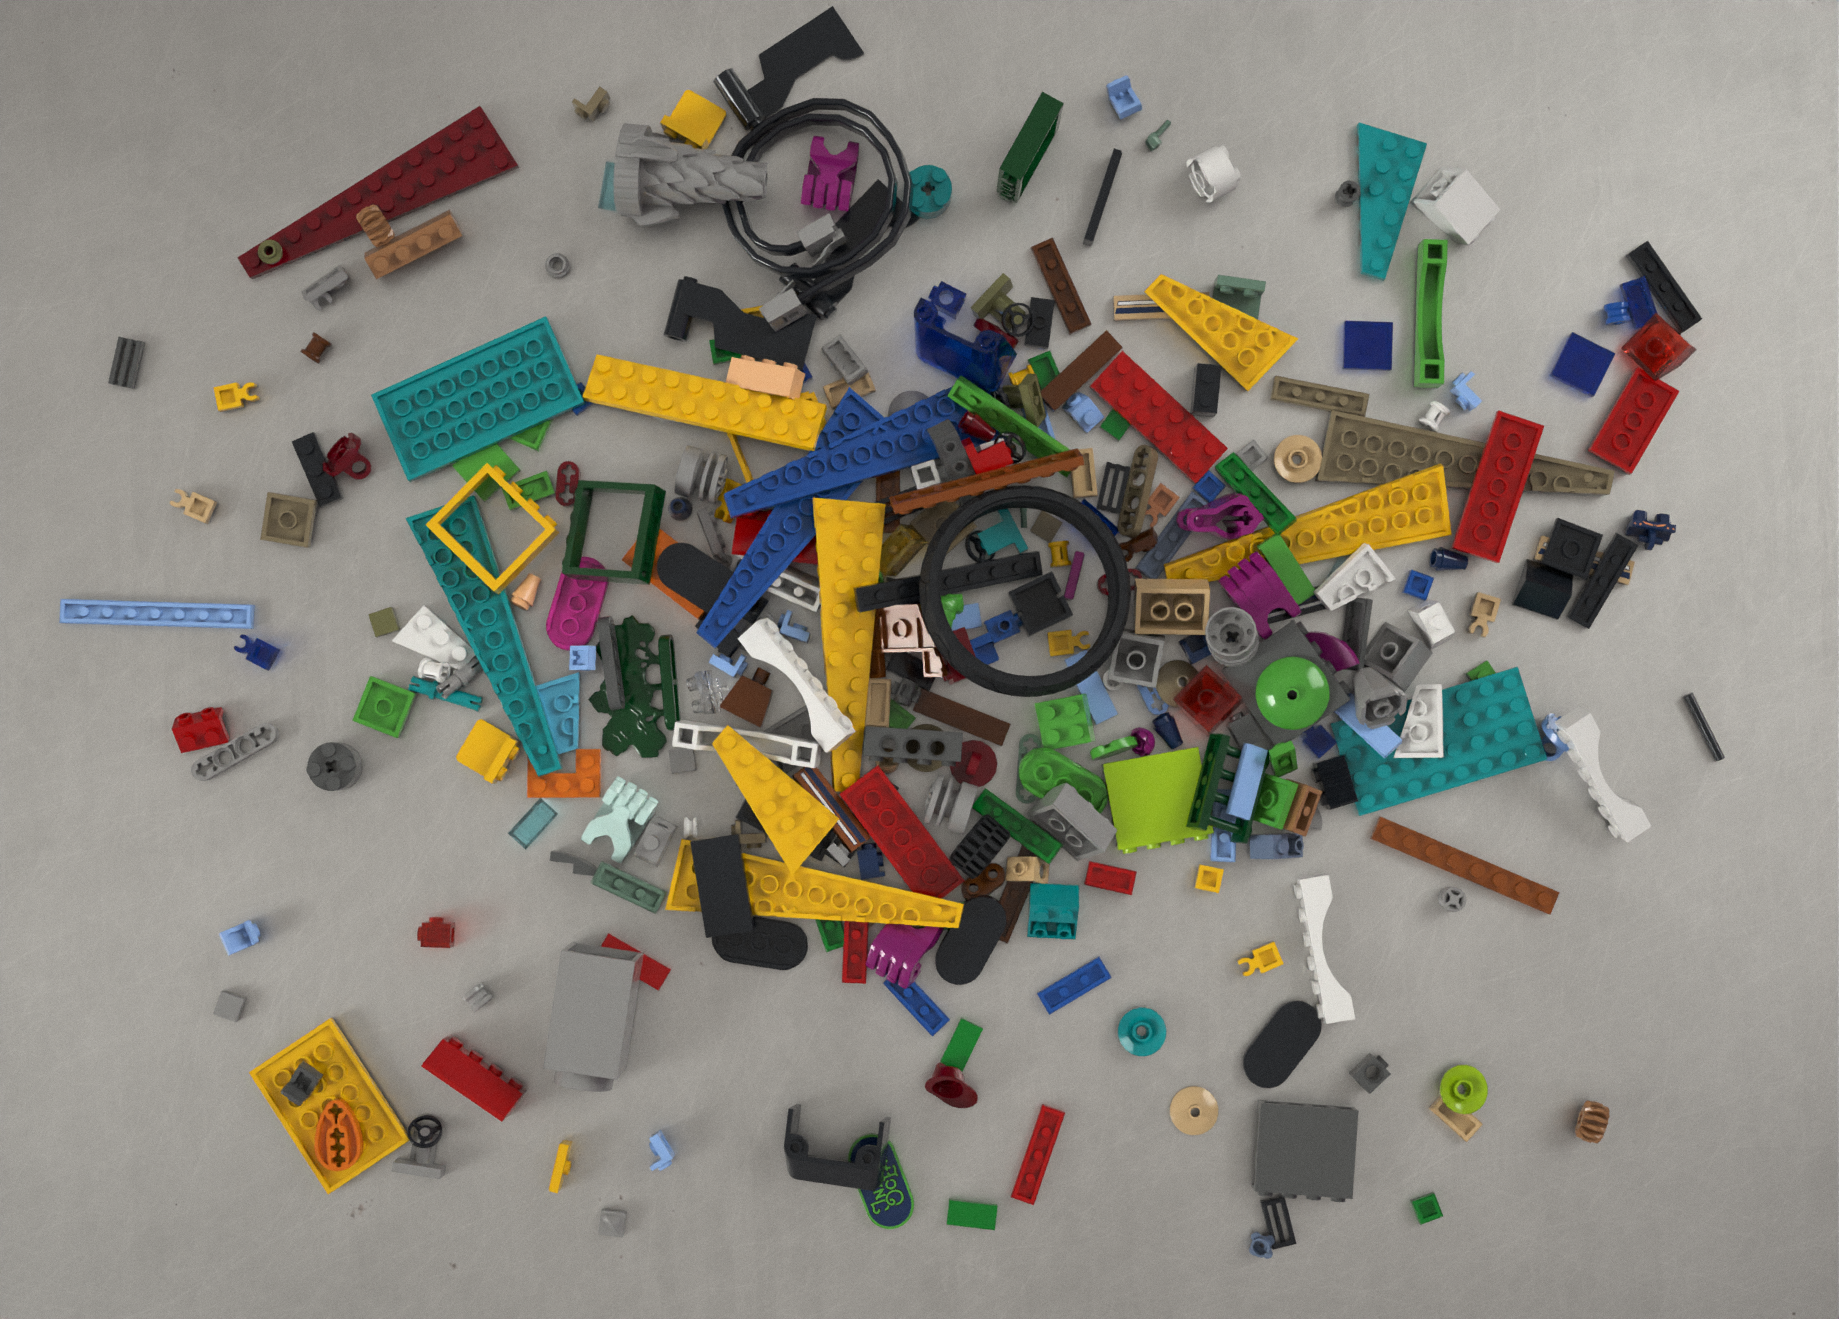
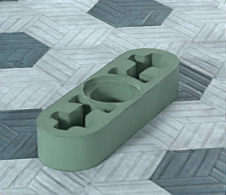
M1034 734L1024 735L1019 742L1016 797L1025 804L1032 803L1037 798V796L1031 795L1028 797V800H1024V796L1020 795V790H1024V787L1020 783L1019 777L1022 753L1026 755L1028 750L1027 747H1023V743L1027 742L1028 738H1033V742L1037 743V747L1032 748V750L1041 748V741Z

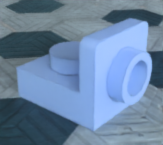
M787 610L786 615L781 614L777 625L778 628H781L779 633L808 644L811 634L806 632L807 627L794 623L793 627L789 626L793 615L792 611Z
M570 646L569 670H595L596 646Z
M722 653L719 657L713 654L709 661L710 664L736 678L737 674L741 676L748 666V663L745 662L747 657L741 654L735 666L731 665L733 660Z
M659 1130L649 1138L651 1141L649 1143L650 1149L655 1156H660V1159L650 1165L652 1171L656 1168L659 1171L667 1168L672 1164L671 1159L675 1156L662 1131Z

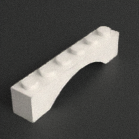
M768 618L758 620L738 638L752 658L774 665L793 681L802 694L808 708L811 734L826 753L838 748L856 732L852 727L851 720L837 708L836 701L823 690L822 683L816 677H813L805 661L796 655L791 643L782 637L778 632L777 625Z
M1578 706L1555 721L1559 729L1557 731L1558 737L1569 747L1567 753L1572 761L1578 764L1580 769L1577 771L1580 777L1585 782H1588L1590 786L1588 792L1600 804L1598 810L1605 819H1608L1610 823L1608 828L1613 836L1616 838L1620 837L1624 841L1629 842L1650 828L1651 825L1642 808L1629 799L1617 796L1605 782L1598 759V743L1601 732L1591 713Z
M688 720L675 722L672 746L716 751L712 743L726 726ZM731 727L768 759L809 768H816L820 765L822 747L816 740Z
M1319 874L1297 878L1294 892L1296 899H1300L1302 907L1298 909L1300 922L1305 923L1306 932L1303 933L1305 947H1309L1310 950L1307 962L1309 970L1314 972L1315 980H1312V989L1314 995L1318 994L1319 1004H1316L1318 1018L1322 1019L1326 1024L1355 1019L1351 994L1341 987L1332 975L1326 963L1322 946L1323 922L1327 909L1333 900L1329 875Z

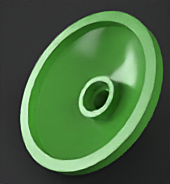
M1284 657L1272 662L1261 673L1256 685V701L1263 716L1275 726L1289 730L1302 729L1315 723L1325 712L1329 702V685L1324 673L1313 662L1300 657ZM1294 690L1297 693V697L1290 699L1287 693Z

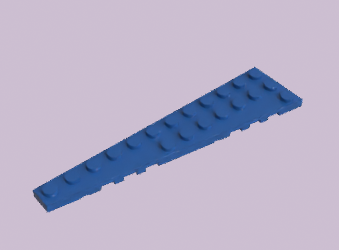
M983 371L967 378V380L991 395ZM950 387L925 400L918 401L906 409L897 411L889 417L880 419L796 461L794 460L775 471L766 473L758 479L728 491L724 494V499L732 519L910 468L930 460L940 459L927 429L947 419L950 420L956 429L961 441L970 437L974 447L987 442L962 433V429L958 425L968 410L948 397L952 389ZM996 430L991 441H994L1001 433Z
M849 387L820 433L815 450L817 451L884 417ZM863 481L775 506L696 633L715 649L816 535L812 497L847 500Z

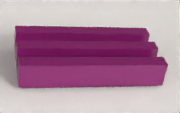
M1075 551L1064 592L1065 599L1069 601L1074 599L1085 556L1083 552Z

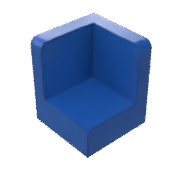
M989 632L970 640L976 658L983 663L989 665L999 660Z

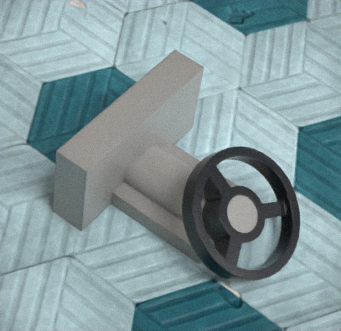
M424 1115L417 1117L410 1123L408 1127V1138L412 1143L410 1160L397 1158L393 1162L392 1172L441 1179L445 1175L446 1165L434 1163L437 1143L442 1137V1125L438 1119L433 1116ZM431 1120L438 1126L433 1128L428 1125L420 1126L417 1122ZM414 1126L417 1129V1131H414L412 1139L410 1132L412 1127Z

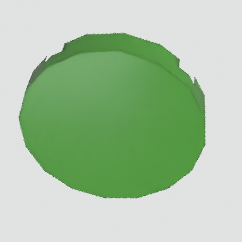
M1128 736L1113 740L1111 743L1103 746H1097L1090 751L1093 761L1105 759L1137 747L1138 743L1136 737Z

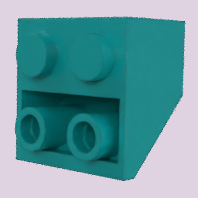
M1030 883L1027 937L1076 939L1079 913V885Z

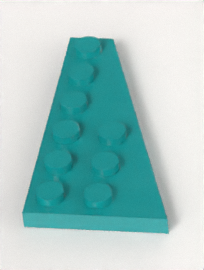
M1359 122L1357 124L1361 274L1384 281L1427 143Z

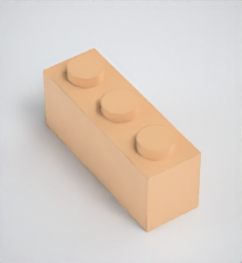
M741 355V359L731 358L726 383L739 385L740 388L795 399L800 398L805 373L797 369L798 366L795 364L784 362L783 366L776 365L777 362L769 359H762V362H757L753 357Z

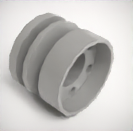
M687 445L679 464L674 493L691 498L697 488L699 489L700 501H704L709 492L708 502L716 504L725 486L728 473V456L721 454L717 464H715V452H711L707 461H704L703 449Z
M1228 607L1220 609L1209 618L1205 628V635L1213 658L1221 665L1228 667H1238L1250 662L1256 655L1259 647L1257 627L1252 616L1243 609ZM1229 638L1237 639L1238 642L1235 644L1232 641L1229 642Z
M938 774L937 779L930 787L925 803L924 822L930 823L932 814H936L938 817L935 826L939 827L943 818L946 817L949 818L948 830L963 834L978 786L962 782L958 791L953 790V778L949 779L946 788L941 786L944 775Z

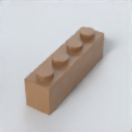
M448 210L396 236L386 245L375 247L365 252L364 259L375 278L378 279L461 237L462 230L451 210Z

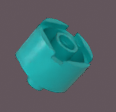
M933 165L919 166L910 171L914 185L911 211L923 219L939 217L949 207L952 199V183L944 169ZM925 189H930V196H926Z

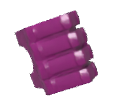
M813 136L808 173L804 175L801 204L811 205L813 202V207L823 208L826 205L827 210L834 211L837 207H839L838 210L840 211L849 210L858 164L859 143L849 141L844 151L837 155H832L824 146V137Z
M1231 493L1225 494L1202 507L1182 509L1177 514L1176 523L1181 530L1207 532L1213 536L1230 540L1253 533L1264 517L1247 496ZM1186 514H1188L1186 520L1187 525H1185L1183 522V518ZM1225 516H1239L1235 520H1222ZM1222 520L1224 525L1227 526L1226 532L1216 526L1219 521Z
M1256 551L1249 556L1250 562L1246 558L1238 563L1239 570L1236 566L1232 567L1228 571L1230 577L1228 578L1225 575L1218 582L1229 599L1235 604L1237 603L1240 609H1243L1252 616L1258 635L1265 640L1273 634L1267 622L1268 615L1272 610L1283 608L1288 615L1295 618L1301 614V609L1274 569Z
M886 924L872 942L865 965L872 970L877 967L876 974L881 977L887 975L886 979L889 982L895 984L898 981L899 986L907 989L914 983L921 972L920 959L935 946L945 927L926 926L925 928L916 929L912 928V925Z

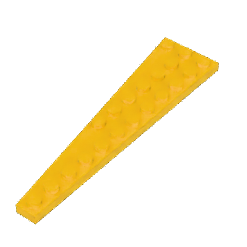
M812 497L814 528H816L817 571L820 585L819 600L821 604L820 615L824 672L827 686L826 693L836 701L837 708L851 720L852 727L856 731L838 748L831 751L832 788L835 791L842 792L860 778L876 611L875 609L857 612L853 588L878 583L886 504Z

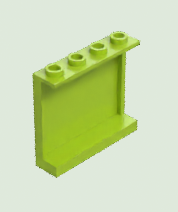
M1198 747L1101 764L1113 826L1117 829L1115 833L1116 849L1123 850V854L1137 852V847L1145 845L1147 850L1160 848L1162 842L1170 841L1171 845L1185 843L1184 838L1194 837V841L1209 839L1208 834L1214 833L1213 826L1208 825L1207 830H1194L1186 827L1202 767Z

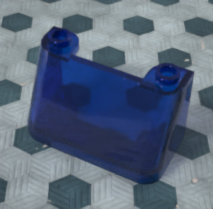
M920 298L914 309L915 349L918 358L922 362L955 378H959L962 375L985 392L997 390L1017 356L1016 351L1006 338L992 330H984L978 334L974 343L946 331L944 329L946 320L938 315L936 306L932 302Z

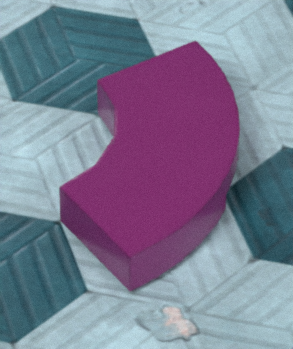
M1310 631L1305 635L1310 643L1315 641L1323 652L1320 654L1321 658L1330 661L1337 672L1360 663L1353 650L1344 641L1319 631Z

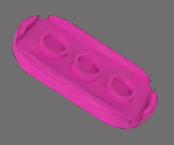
M581 557L580 568L605 569L599 561L590 557ZM561 572L546 621L547 634L556 647L570 651V646H585L591 641L609 582L576 580Z

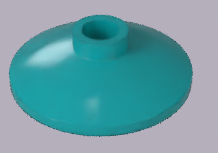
M1145 1007L1134 1008L1128 1011L1120 1020L1118 1026L1119 1041L1124 1049L1133 1055H1152L1162 1047L1166 1039L1165 1022L1152 1009ZM1141 1026L1146 1029L1144 1035L1137 1034V1029Z

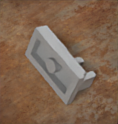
M340 264L301 291L305 301L309 300L317 310H321L318 297L326 298L331 303L332 297L328 291L333 288L335 290L341 288L347 282L346 279L349 278L347 272Z

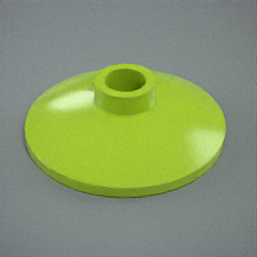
M1457 1065L1450 1068L1442 1077L1440 1094L1443 1102L1450 1110L1459 1114H1471L1484 1105L1488 1094V1086L1479 1070L1469 1065ZM1459 1085L1464 1087L1462 1094L1457 1090Z

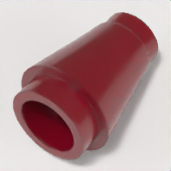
M967 411L958 425L962 429V433L986 442H990L996 432L976 412Z

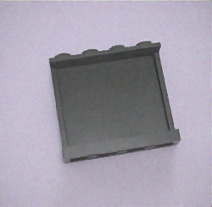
M1294 619L1261 642L1256 655L1250 662L1242 666H1226L1222 669L1224 676L1274 745L1292 741L1350 700L1348 694L1351 693L1349 687L1343 680L1339 683L1334 676L1337 673L1336 669L1330 661L1326 663L1320 656L1323 652L1315 641L1310 643L1305 636L1309 632L1301 621L1296 623ZM1284 657H1300L1313 662L1321 669L1328 681L1329 702L1325 712L1315 723L1302 729L1289 730L1275 726L1263 716L1257 705L1256 685L1261 673L1272 662ZM1291 690L1287 693V696L1290 699H1295L1297 693Z
M1258 1100L1259 1121L1254 1184H1252L1253 1190L1258 1192V1195L1271 1197L1273 1193H1280L1282 1197L1292 1199L1297 1198V1195H1306V1199L1321 1200V1197H1331V1201L1345 1202V1199H1353L1359 1111L1355 1107Z

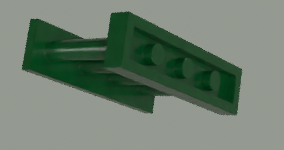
M1210 734L1186 827L1194 830H1207L1208 825L1231 832L1230 842L1247 844L1252 833L1251 827L1265 772L1270 763L1269 750L1250 820L1237 817L1236 822L1232 823L1211 816L1214 802L1228 805L1230 796L1218 793L1217 788L1220 778L1234 782L1236 773L1225 770L1223 764L1226 755L1240 759L1242 750L1229 745L1231 736Z

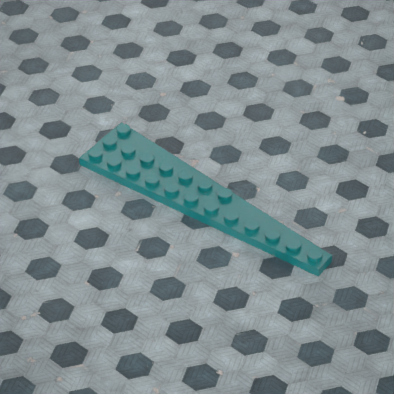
M474 495L470 496L441 526L497 579L501 574L476 497ZM445 505L407 517L406 520L418 544L421 546L429 565L434 571L439 585L442 587L452 610L455 612L459 624L485 674L488 676L492 688L498 696L506 715L509 717L538 777L562 770L563 768L506 590L504 589L499 595L495 593L426 526Z

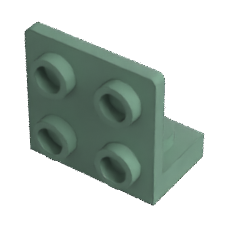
M1218 275L1214 282L1212 298L1258 319L1261 295L1265 291L1266 281Z

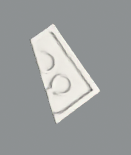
M1363 543L1313 593L1327 610L1332 611L1356 599L1357 596L1367 591L1371 592L1377 589V586L1385 582H1391L1396 578L1370 545Z
M425 605L392 640L397 644L439 662H448L451 667L458 670L476 657L472 647Z
M1422 684L1416 686L1400 736L1402 744L1397 747L1394 758L1444 757L1442 684Z

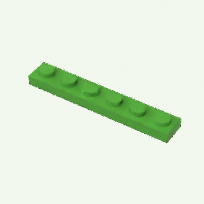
M962 375L957 379L948 394L949 398L968 411L976 412L986 423L1000 433L1013 432L1019 435L1026 445V450L1037 458L1070 450ZM1012 438L1013 442L1021 446L1016 439ZM1064 470L1059 471V473L1065 476L1066 478L1071 472Z

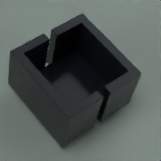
M1052 571L1008 592L1016 613L1022 612L1023 614L1019 618L1028 637L1073 616L1064 595L1059 598L1056 596L1062 590Z

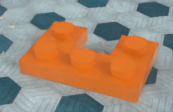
M576 749V773H550L538 777L528 758L527 798L601 797V749Z

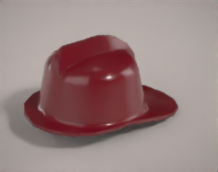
M938 1063L932 1078L925 1083V1088L929 1093L952 1107L969 1108L977 1103L978 1095L976 1091L965 1083L964 1075L957 1067Z

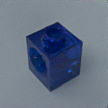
M941 281L938 287L933 286L928 296L931 299L930 307L956 319L966 300L967 294ZM943 294H949L952 296L953 301L950 304H943L939 298Z

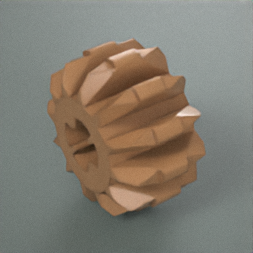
M376 205L366 206L361 209V212L356 214V219L374 246L386 245L391 239L395 238V233Z
M1587 1100L1582 1106L1575 1127L1576 1136L1589 1143H1599L1608 1125L1610 1117L1609 1108L1601 1103Z

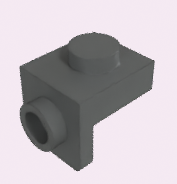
M303 1061L296 1069L290 1081L283 1087L281 1094L298 1106H301L312 1095L323 1074Z

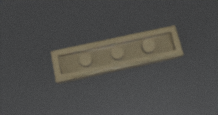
M1275 376L1270 400L1328 412L1335 410L1365 417L1370 394Z

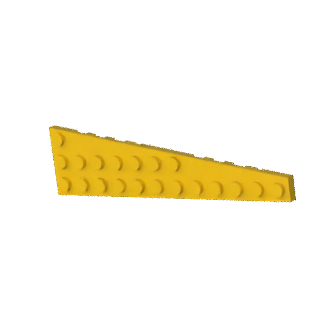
M1441 463L1295 516L1296 522L1280 534L1298 564L1350 555L1363 543L1369 544L1373 550L1452 535L1443 465ZM1267 526L1251 534L1163 564L1165 578L1207 579L1208 582L1219 580L1225 575L1229 578L1228 571L1234 566L1239 570L1238 563L1245 558L1250 562L1249 556L1257 551L1265 560L1257 545L1275 533Z
M681 839L665 910L702 912L690 844L691 840ZM742 852L752 915L959 928L964 907L963 903L800 866L792 875L785 862Z

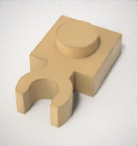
M175 489L174 492L180 494L182 499L178 503L170 500V504L177 508L186 507L183 514L208 524L217 502L195 492H192L189 498L185 491Z
M1476 592L1469 616L1476 619L1475 622L1470 624L1468 633H1474L1475 627L1480 626L1482 628L1480 637L1487 636L1489 631L1487 621L1495 622L1501 599Z

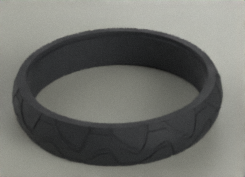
M1021 485L985 492L970 499L948 516L932 537L925 553L920 572L919 595L927 631L941 655L955 670L973 683L997 693L1019 697H1037L1055 694L1071 688L1090 677L1091 674L1096 672L1105 663L1118 645L1123 634L1130 609L1131 585L1123 551L1109 527L1097 514L1067 494L1040 486ZM1008 508H1031L1051 513L1073 525L1086 537L1097 552L1108 584V609L1103 628L1097 640L1085 656L1075 664L1051 674L1038 676L1006 673L976 658L962 645L952 631L944 613L941 600L940 581L943 562L955 537L970 523L986 514Z

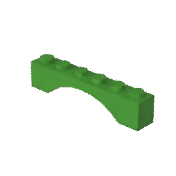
M1423 239L1418 244L1414 387L1439 388L1444 384L1445 359L1442 343V301L1447 268L1448 240Z

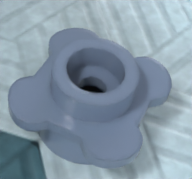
M1254 1232L1251 1235L1252 1243L1249 1252L1260 1258H1271L1273 1255L1272 1245L1275 1243L1274 1237L1271 1235L1263 1236L1259 1232Z

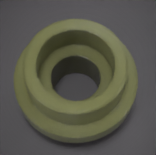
M266 240L260 244L258 255L263 262L275 264L282 258L283 250L278 242ZM268 248H273L271 255L266 254Z

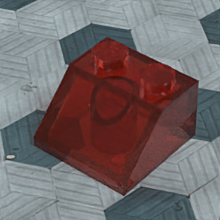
M1206 665L1173 698V701L1189 720L1209 737L1242 704V697Z

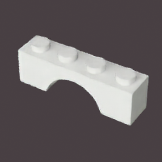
M994 441L975 447V449L979 452L994 445ZM934 459L911 466V473L917 490L950 481L941 459Z

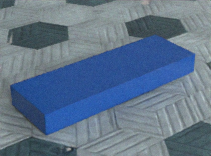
M1098 956L1039 991L1037 995L1050 1015L1112 977Z
M887 979L883 982L931 1036H934L950 1020L915 981L907 989L899 986L898 981L895 984Z

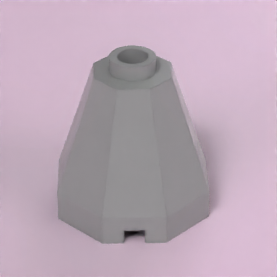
M1371 667L1362 668L1353 676L1355 711L1360 724L1364 725L1365 723L1370 729L1391 725L1395 721L1394 716L1397 713L1401 716L1406 711L1407 697L1404 691Z

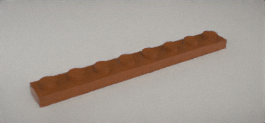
M1076 448L889 497L895 514H908L916 508H931L939 502L957 501L962 496L981 495L985 490L1003 489L1009 484L1016 482L1019 484L1027 483L1032 478L1039 476L1046 478L1053 476L1055 472L1063 470L1074 471L1078 466L1084 465L1083 455Z
M1380 816L1370 837L1374 841L1551 915L1560 893Z

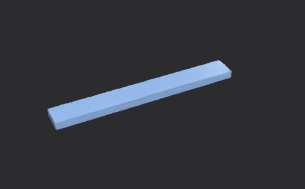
M60 599L59 623L254 629L255 605Z

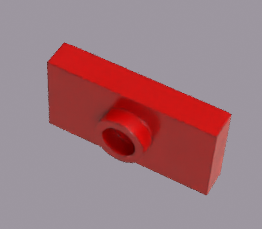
M1089 861L1084 885L1132 895L1137 871Z

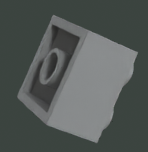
M1385 622L1366 648L1364 666L1375 669L1405 692L1433 652L1420 639Z
M1124 628L1118 645L1112 653L1108 679L1156 688L1165 636L1159 634H1135L1134 630Z

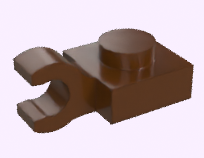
M1152 527L1141 532L1130 541L1119 543L1122 550L1128 551V554L1124 555L1126 562L1133 558L1134 552H1147L1153 549L1155 544H1157V533Z

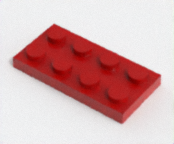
M1635 368L1588 451L1625 473L1632 474L1677 397L1679 390L1641 368Z

